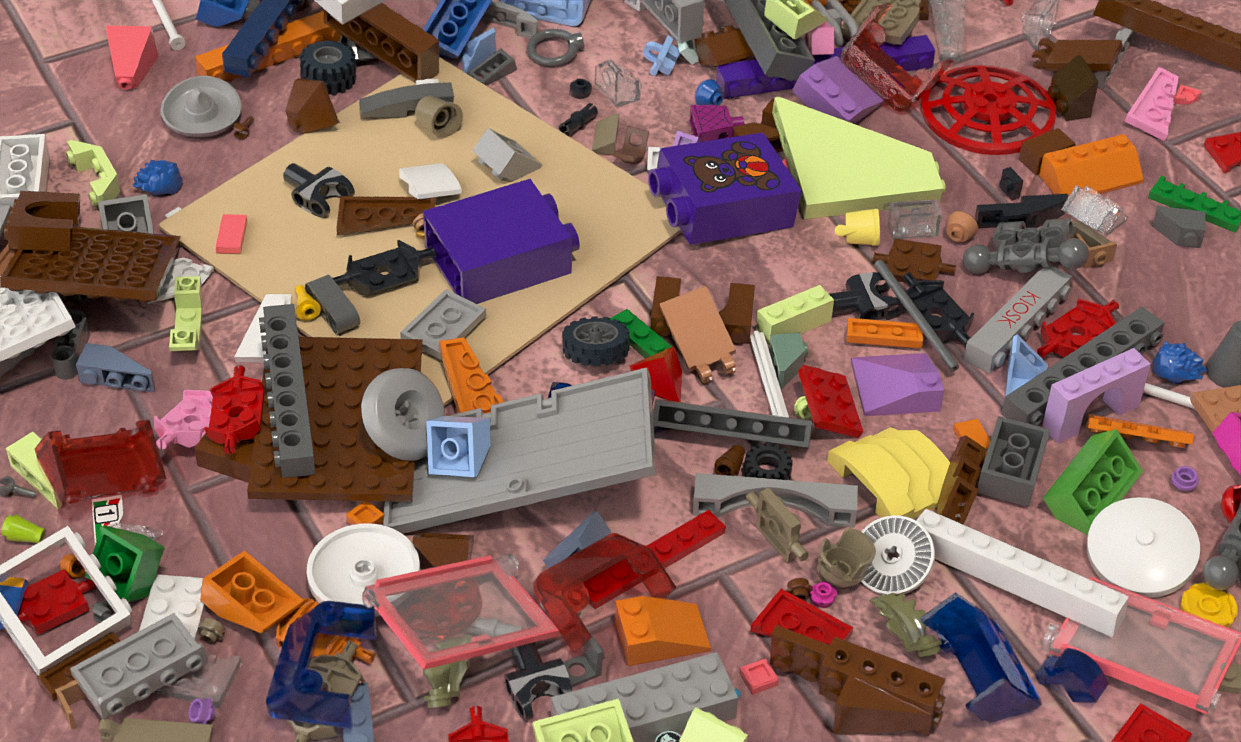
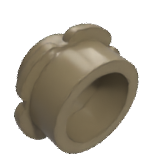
M205 618L202 625L198 624L197 628L201 631L199 636L210 643H215L216 639L219 641L223 639L222 634L225 631V627L221 623Z

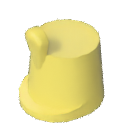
M878 208L845 213V225H837L835 227V234L839 237L846 236L847 244L880 245Z

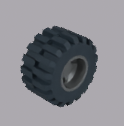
M324 40L322 42L317 41L315 44H309L300 53L301 79L324 81L328 94L337 95L339 92L344 93L346 89L350 90L352 85L356 83V54L347 44L338 43V41Z

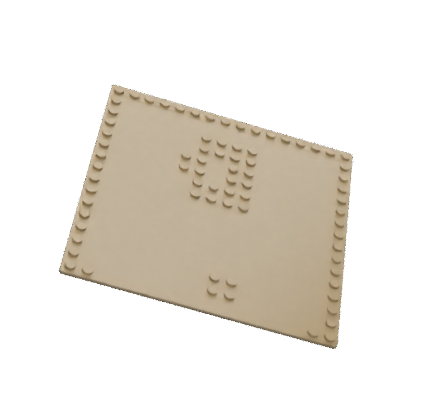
M440 57L439 73L432 79H438L439 83H452L453 103L457 104L463 112L461 126L454 134L445 137L435 135L416 119L415 110H407V118L361 117L358 100L336 114L340 122L337 125L301 135L159 224L160 229L167 235L181 236L180 244L208 265L213 266L215 270L262 303L266 294H291L292 304L295 307L297 329L307 337L401 339L400 332L445 289L453 292L432 257L422 260L423 264L420 265L419 279L376 293L360 295L352 286L349 287L348 284L339 286L356 308L361 322L359 326L339 334L333 332L320 314L315 319L309 321L298 318L296 314L297 294L295 288L298 285L305 287V283L328 274L331 277L343 275L346 272L349 255H352V260L356 261L397 248V240H401L416 250L421 251L426 249L425 240L417 237V230L413 227V224L337 235L336 227L340 198L326 199L330 207V213L323 218L306 212L297 206L292 199L291 192L296 187L283 179L286 167L291 163H295L314 175L326 167H331L344 175L352 183L355 190L354 196L414 197L409 193V184L399 178V169L443 163L456 177L461 186L462 194L436 197V207L531 179L542 195L550 193L553 196L558 207L559 220L562 224L571 223L575 227L580 248L578 251L572 252L571 274L477 304L486 309V317L465 336V339L479 360V366L484 374L487 375L682 232L679 227H672L669 224L666 215V204L661 197H654L647 184ZM400 74L365 97L395 88L416 85V83ZM487 128H490L517 141L542 166L540 169L515 181L505 177L501 180L491 173L493 170L491 167L488 168L478 161L479 156L472 150ZM223 214L247 215V226L241 254L216 253V242ZM381 272L383 275L389 274L388 272ZM422 351L421 373L434 383L441 395L444 406H446L454 398L443 360Z

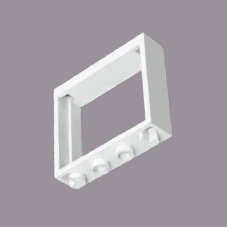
M68 526L0 565V583L67 544L116 614L44 657L0 593V621L37 675L113 631L116 634L131 624L130 613L132 609L125 598L119 599L115 593L117 588L109 576L104 577L99 570L101 565L95 555H88L84 549L86 546L80 534L78 532L73 534Z

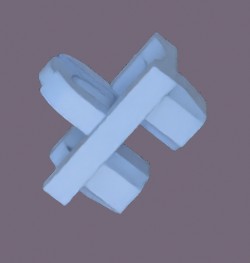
M667 36L663 46L653 41L645 44L643 55L646 59L654 62L649 74L655 76L660 71L668 76L670 75L680 54L679 48L671 44L674 38ZM650 50L659 52L658 56L652 53Z

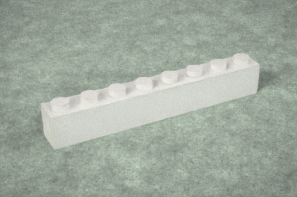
M925 509L916 520L931 536L935 548V559L1112 638L1125 619L1129 596L928 509Z

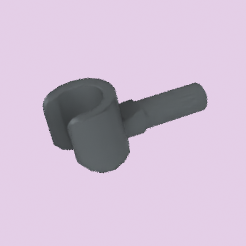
M10 476L3 477L0 480V484L8 487L0 486V496H8L11 492L32 498L36 496V491L15 485L14 479Z
M107 600L103 603L96 602L93 605V612L95 613L93 619L99 623L112 616V610L109 609L110 604Z

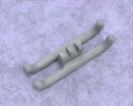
M818 0L811 2L810 5L827 18L828 23L834 27V43L837 47L843 44L840 29L843 20L849 27L851 41L853 43L859 42L860 35L857 23L838 0H827L826 9Z

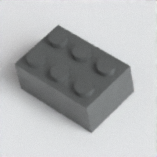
M998 416L981 470L977 488L979 490L978 493L1029 507L1046 450L1050 429Z

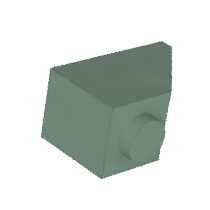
M800 332L770 335L769 352L780 388H784L798 374V370L804 365V357H808V346L806 342L802 341Z

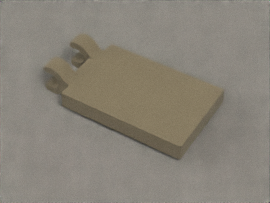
M124 718L122 725L110 719H101L98 732H102L100 740L104 742H211L214 732L213 725L135 718Z

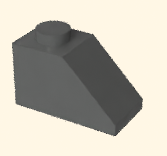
M1157 206L1153 227L1176 245L1201 248L1206 231L1205 212Z

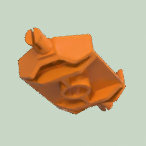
M303 598V605L277 623L276 639L278 647H281V642L316 658L319 655L335 656L337 653L341 654L347 641L358 645V649H356L352 659L358 658L368 664H372V661L375 659L376 654L374 652L368 651L361 646L362 628L360 621L335 614L310 598ZM313 626H325V629L321 631H313L311 629Z

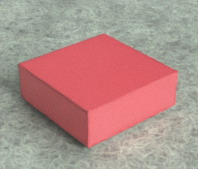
M766 658L740 667V675L752 695L778 686L779 679Z

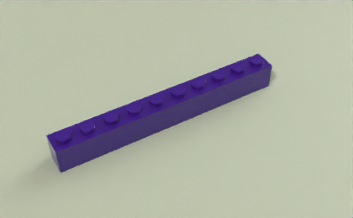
M921 35L907 37L902 45H893L880 41L834 48V54L812 55L815 60L812 66L838 56L862 79L933 68L936 50L928 36ZM757 60L717 66L716 82L723 90V99L793 89L797 82L796 80L789 81L785 78L765 75Z

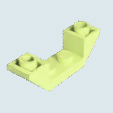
M74 140L67 141L69 151H66L67 160L70 165L74 164L78 173L92 168L95 173L99 172L100 179L90 182L92 192H89L88 196L92 206H97L99 209L98 201L116 199L120 193L118 176L103 148Z
M201 276L175 277L176 319L175 329H171L169 350H200L203 318Z

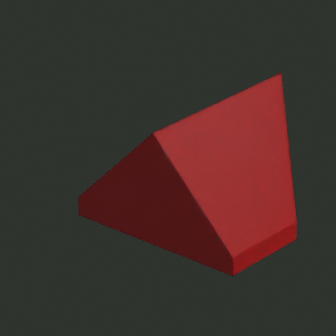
M675 347L668 348L629 365L631 371L643 368L648 369L651 376V391L653 395L669 401L681 402L682 368Z

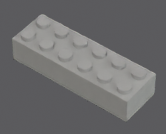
M715 652L551 697V717L619 699L633 742H653L659 734L666 731H673L678 734L683 733L695 707L704 712L712 713L723 722L735 719L738 696L718 653Z

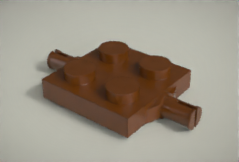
M894 238L893 247L889 255L874 252L873 262L883 260L896 280L903 283L906 282L903 281L902 277L905 273L908 274V272H911L917 280L922 281L936 280L940 272L955 275L956 264L942 263L940 257L942 245Z

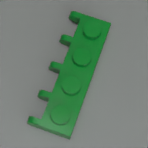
M1163 175L1160 176L1150 190L1149 199L1171 208L1205 212V221L1234 233L1241 226V211L1230 207L1229 201L1217 202L1214 199L1207 198L1208 193L1202 192L1201 195L1185 189L1186 185L1180 183L1179 186L1166 181V177Z

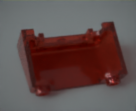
M150 420L137 421V428L133 430H126L124 427L114 434L73 439L70 438V434L62 436L61 430L47 432L34 451L39 465L59 500L66 501V504H75L87 498L143 491L145 494L157 491L159 489L158 486L167 478Z

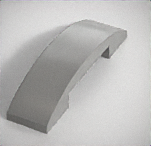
M492 1L481 18L483 21L517 29V35L531 39L538 33V20L520 8L506 3Z

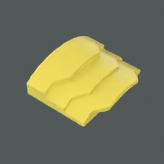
M891 427L873 436L868 435L856 442L848 441L828 451L827 462L842 478L854 473L877 498L875 513L880 518L898 515L914 519L920 516L925 509L932 510L938 507L943 482L950 464L939 448L920 431L897 430Z

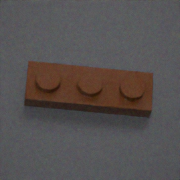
M113 631L36 676L39 685L54 702L57 700L55 689L75 680L71 674V667L120 642V639Z

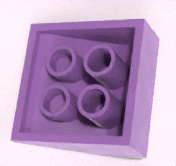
M838 56L814 64L799 76L792 90L811 109L852 124H857L885 101Z

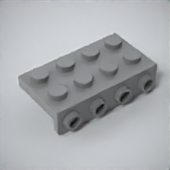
M172 613L71 667L70 670L73 678L77 681L102 719H105L110 715L118 714L130 704L147 698L159 688L174 683L179 677L190 671L198 670L203 664L207 663V656L203 644L197 643L176 614Z

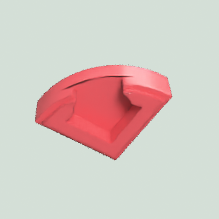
M1180 85L1173 102L1181 105L1192 104L1200 99L1202 91Z

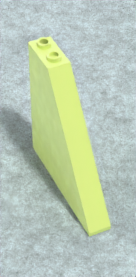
M775 97L772 113L780 134L790 174L802 190L799 204L804 219L845 215L847 212L877 208L879 211L940 203L942 193H945V182L943 179H940L939 165L937 161H934L931 152L787 99Z

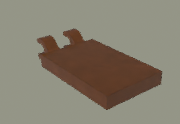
M1042 38L1038 46H1045L1047 49L1044 48L1033 52L1032 58L1040 59L1036 60L1033 66L1034 68L1046 67V71H1059L1074 57L1081 55L1091 71H1111L1123 48L1122 40H1057L1056 43H1053L1048 38Z

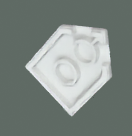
M184 257L175 259L157 300L147 302V304L173 298L175 277L201 276L202 285L212 273L214 267L206 264L201 266Z

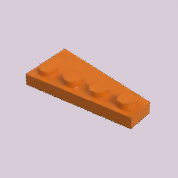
M465 337L439 341L438 347L458 413L481 408L485 414L491 412V405L504 402L500 394H497L492 387V381L489 376L484 374L479 366L480 362Z
M1087 414L1085 424L1088 428H1091L1090 431L1101 433L1117 429L1121 437L1132 439L1133 435L1141 436L1143 441L1159 443V439L1170 441L1169 445L1185 448V444H1193L1194 434L1192 432Z

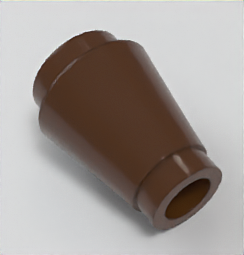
M733 445L715 461L714 470L716 475L738 476L746 454L745 449L740 445Z

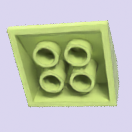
M619 699L532 722L536 742H633Z

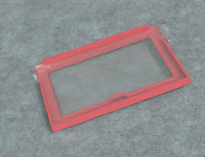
M510 553L500 555L494 559L491 556H485L378 579L375 584L365 586L362 593L364 605L368 608L374 606L423 670L557 637L559 629L516 580L519 576V564L515 556Z
M1090 577L1089 580L1129 596L1125 619L1113 638L1069 618H1066L1061 628L1059 625L1050 623L1045 632L1041 645L1042 650L1207 714L1209 709L1216 711L1221 698V694L1217 692L1241 645V633L1094 577Z

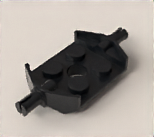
M397 240V248L356 261H353L352 255H349L346 272L343 275L332 278L338 286L348 284L349 287L352 286L360 295H369L419 279L420 265L423 264L422 260L435 257L436 253L433 247L419 251L401 240ZM381 272H388L389 274L383 275Z
M911 272L905 273L902 279L910 286L906 291L907 295L940 340L945 342L958 339L966 348L967 341L970 339L967 332L973 323L974 313L972 312L969 317L943 289V280L919 281Z

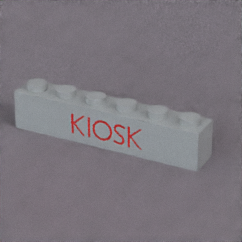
M1052 265L1051 267H1042L967 341L964 360L987 373H990L996 366L1000 367L1006 356L1010 353L1013 336L1018 334L1022 339L1027 340L1032 330L1036 326L1042 325L1046 316L1057 309L1062 299L1066 300L1072 291V287H1070L1072 276Z

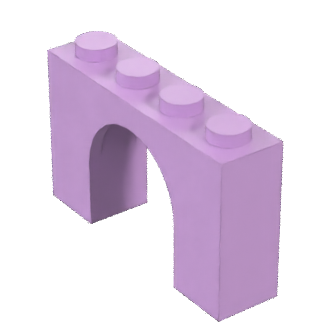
M1133 348L1052 384L1042 427L1050 429L1049 435L1057 444L1077 436L1087 407L1103 392H1105L1103 401L1118 416L1138 408L1151 364Z

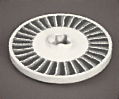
M893 515L879 518L862 530L871 539L876 549L875 558L861 581L867 588L881 595L896 593V596H898L899 594L913 591L927 579L934 565L935 548L931 536L920 523L909 517ZM897 550L899 557H893L890 561L888 553H894Z

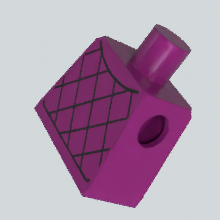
M690 105V127L693 136L701 138L700 142L730 138L733 136V127L744 125L743 116L731 117L728 107L725 105Z

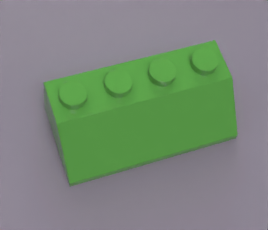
M1117 429L1093 434L1044 495L1043 500L1057 520L1088 535L1091 524L1096 516L1109 505L1122 500L1143 470Z

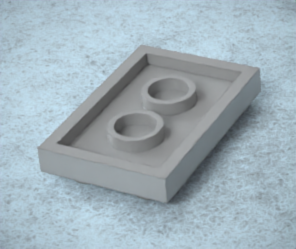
M445 289L400 332L401 339H423L422 351L442 360L438 347L439 341L465 337L486 317V309Z

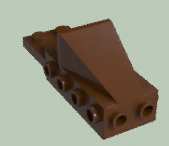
M775 625L771 634L770 664L781 671H790L800 675L809 682L820 683L819 694L832 702H836L833 733L845 735L913 730L929 736L933 726L938 728L944 712L942 708L946 700V696H943L945 678L838 637H834L831 645H827ZM866 666L872 667L873 670L868 671L865 670Z

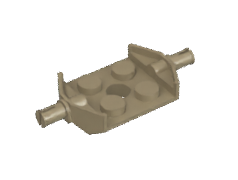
M347 641L341 654L337 653L335 656L319 655L310 661L282 712L285 720L294 729L296 734L294 742H307L309 740L338 735L335 727L359 682L361 681L362 684H365L363 675L351 662L356 649H358L356 643ZM328 688L325 695L320 697L314 696L317 690Z

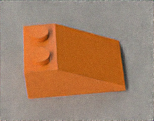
M245 550L204 577L202 581L200 601L219 617L260 633H264L304 604V600Z
M647 596L615 601V625L627 666L711 651L697 604Z

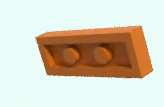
M848 318L846 342L922 349L923 332L916 323Z

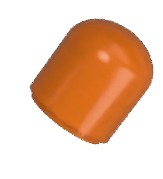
M69 553L62 557L60 569H65L69 576L81 578L86 574V570L74 553ZM72 565L80 566V572L74 574L72 572Z

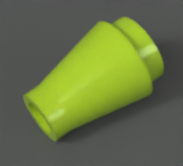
M17 514L14 516L8 515L1 530V535L7 537L8 541L37 544L43 541L46 533L45 528L39 527Z

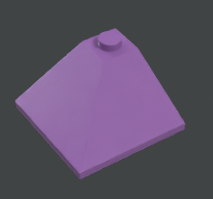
M926 353L851 358L864 416L941 411L944 387L938 369Z

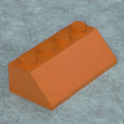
M1125 134L1043 154L1039 174L1054 194H1068V202L1141 184L1144 181L1137 149Z

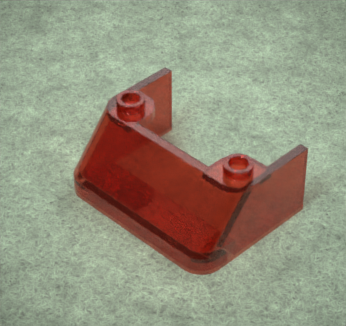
M889 3L876 6L842 49L840 57L842 63L895 111L903 112L911 108L937 83L954 61L948 59L940 62L933 71L927 68L920 69L913 76L905 71L881 49V46L886 41L887 33L878 22L891 7Z
M612 533L546 569L536 577L533 583V590L573 654L578 652L592 638L577 614L589 603V593L583 585L587 580L625 559L631 569L638 574L652 597L665 599L677 588L651 548L621 534Z

